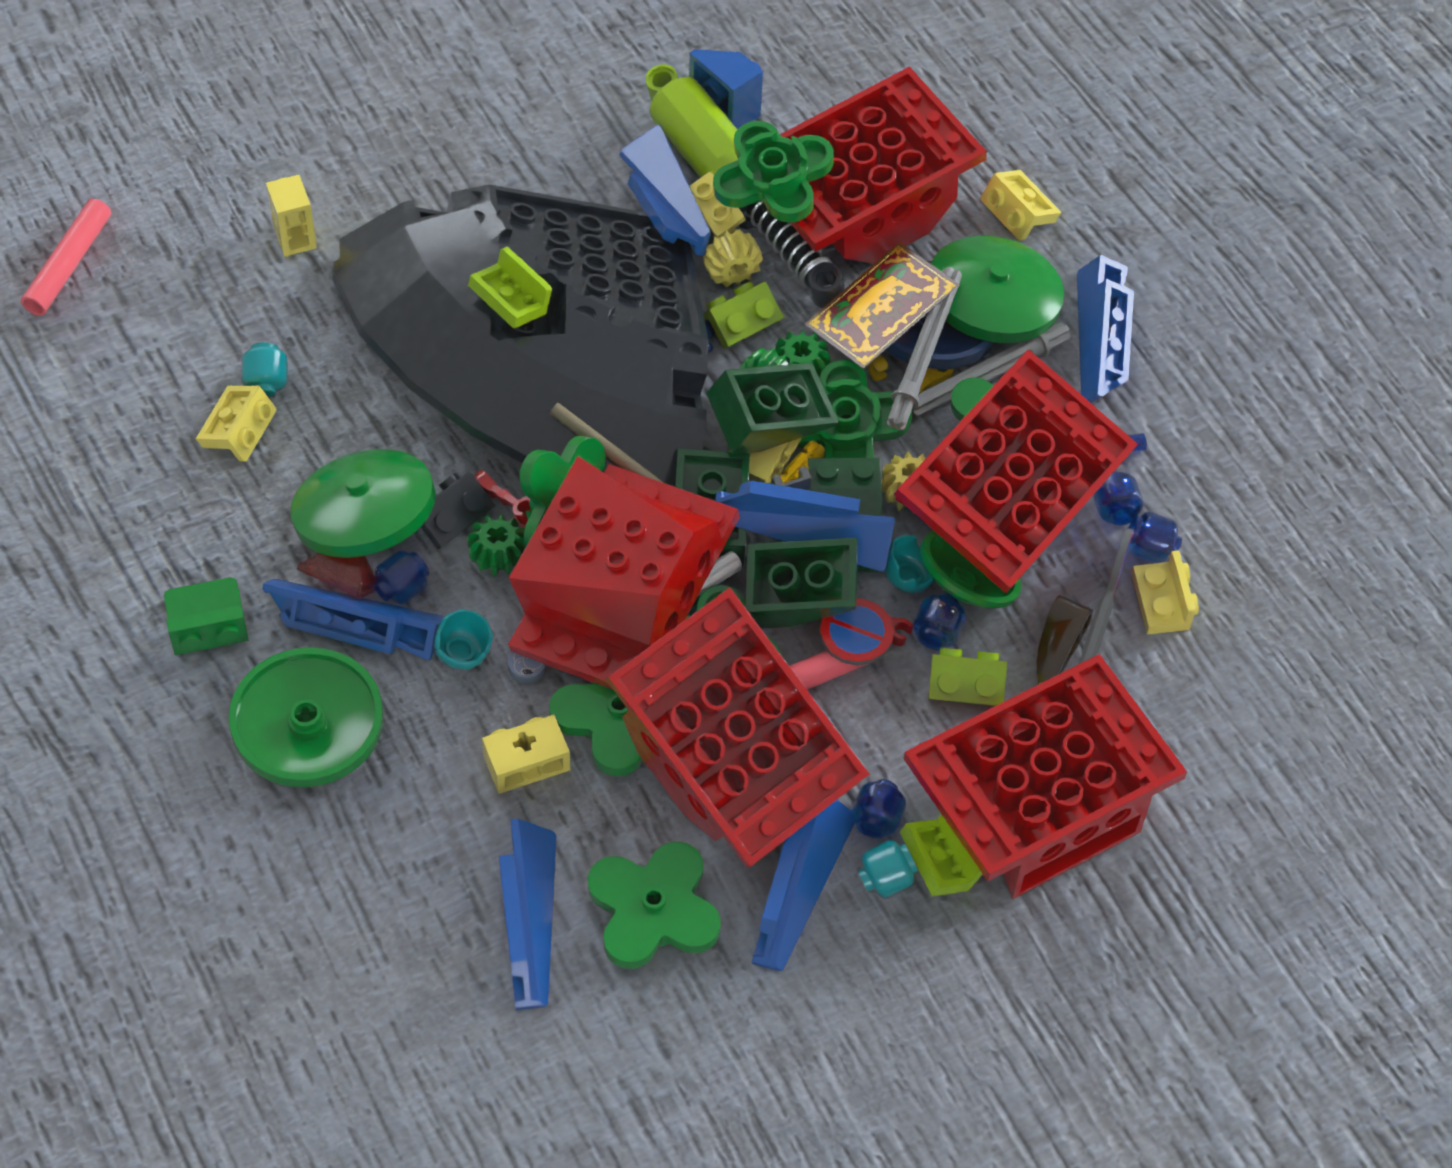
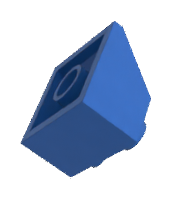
M697 49L689 52V77L697 80L737 130L742 125L752 122L761 116L763 70L755 61H751L741 52Z

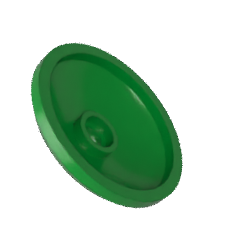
M934 530L929 532L922 541L920 554L927 572L938 586L954 599L980 608L996 609L1013 604L1021 592L1020 578L1005 593Z

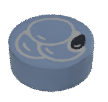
M514 652L509 656V673L516 682L533 684L544 676L546 664Z

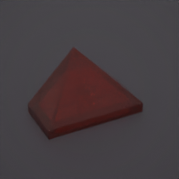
M317 554L298 563L297 570L358 599L375 592L378 587L377 580L365 555L358 557H333Z

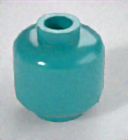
M269 342L255 343L243 353L242 384L244 386H260L268 397L274 396L275 391L281 390L286 386L288 380L287 355L276 344Z
M888 840L865 851L862 855L864 868L858 870L867 891L875 889L878 895L883 898H887L910 887L914 883V873L918 872L905 843L899 846L894 840Z

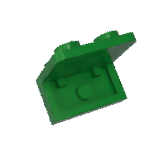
M228 577L165 591L164 601L168 617L166 621L175 656L249 641L238 583L235 578Z

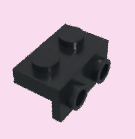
M470 471L461 477L455 472L438 485L442 491L436 495L433 510L421 526L437 549L442 548L496 506Z

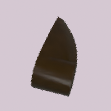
M1061 595L1056 597L1048 613L1038 646V684L1064 672L1089 627L1094 612L1093 609Z

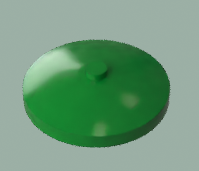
M996 236L966 237L943 247L931 262V265L941 272L951 267L962 273L960 285L957 288L945 321L969 336L996 343L1023 342L1036 338L1048 331L1059 316L1064 300V287L1059 274L1045 257L1022 243Z
M366 450L331 461L310 475L294 495L290 511L291 520L302 543L317 553L333 557L364 556L388 549L416 532L433 510L436 491L428 468L416 457L396 450Z
M324 648L291 649L265 659L242 679L230 704V732L234 746L241 759L261 777L271 782L291 787L324 785L350 774L371 755L379 741L383 727L381 695L369 672L352 658Z

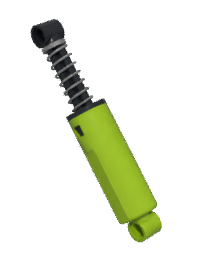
M659 64L652 67L647 72L645 78L651 100L650 116L656 125L661 126L665 136L699 178L708 172L715 175L724 165L737 161L738 158L734 150V135L737 129L697 80L690 77L678 78L676 70L670 65ZM762 201L739 208L746 218L739 227L743 229L758 227L759 233L766 237L768 244L773 245V250L775 253L780 254L781 260L788 263L789 270L795 272V277L802 286L810 289L812 300L816 306L822 309L845 289L840 268L833 264L829 258L822 257V250L814 252L790 222H782L775 219Z

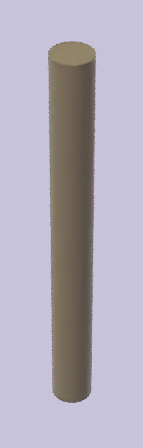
M557 403L549 413L578 436L598 439L604 447L606 457L620 468L662 482L560 403Z

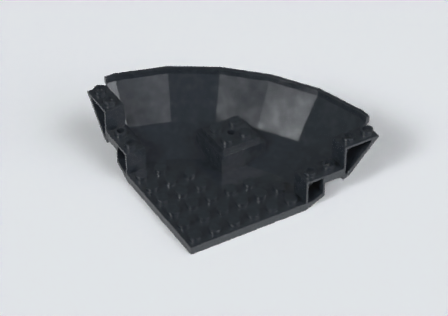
M488 184L451 192L446 212L415 207L414 200L402 202L339 239L340 259L334 261L332 280L359 335L411 391L474 438L523 463L529 453L539 449L555 452L561 457L568 442L578 435L549 414L554 406L560 403L662 482L674 487L676 485L678 448L703 450L707 410L702 407L700 394L707 377L708 337L691 245L680 238H677L674 244L664 240L646 212ZM504 247H509L552 288L546 314L517 328L510 326L468 286L470 275L497 264L500 249ZM606 457L605 468L603 473L605 472L608 464L614 465L616 467L619 466H617L615 463H613Z

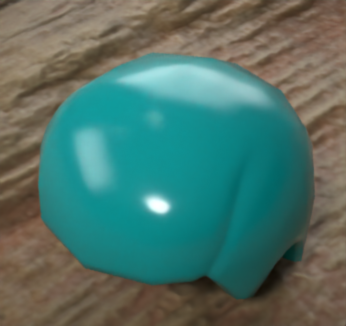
M900 535L892 541L884 570L885 577L892 585L904 592L918 593L925 591L933 584L934 580L923 564L920 547L917 544V536Z
M459 609L449 613L442 619L435 636L434 648L436 649V655L441 662L453 669L470 670L483 663L484 659H486L493 641V631L487 619L476 611Z

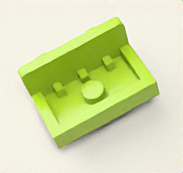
M509 247L500 249L497 264L470 275L468 286L513 328H517L545 315L552 292L551 286Z
M752 281L733 290L736 295L735 297L726 301L723 295L705 304L708 311L703 313L704 320H709L723 349L784 318L766 281L755 287Z
M940 648L939 655L931 654L928 699L997 706L1004 702L1007 661H999V653L977 651L976 659L962 657V650Z
M942 814L935 820L906 823L900 830V834L932 896L969 891L983 875Z

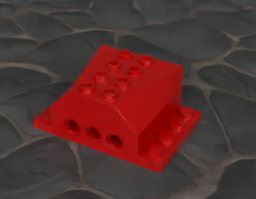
M910 66L780 134L781 137L791 140L792 136L796 138L805 135L823 137L832 145L834 164L831 171L827 175L809 182L814 196L812 212L803 220L790 222L814 252L833 244L844 258L871 264L877 262L899 242L904 246H908L930 234L958 197V175L986 161L987 151Z
M1027 349L893 495L896 497V501L907 506L1001 590L1007 593L1134 450L1138 443L1033 352Z
M577 456L509 576L512 587L525 613L508 643L510 650L612 689L606 681L611 674L685 621L740 518L739 510L608 464L603 473Z
M731 588L725 590L606 679L629 710L622 718L639 756L681 812L714 841L724 837L746 868L754 865L870 774Z
M1100 654L904 752V761L986 880L990 881L1003 874L1012 900L1139 834L1142 830L1152 796L1184 780L1187 774V770Z

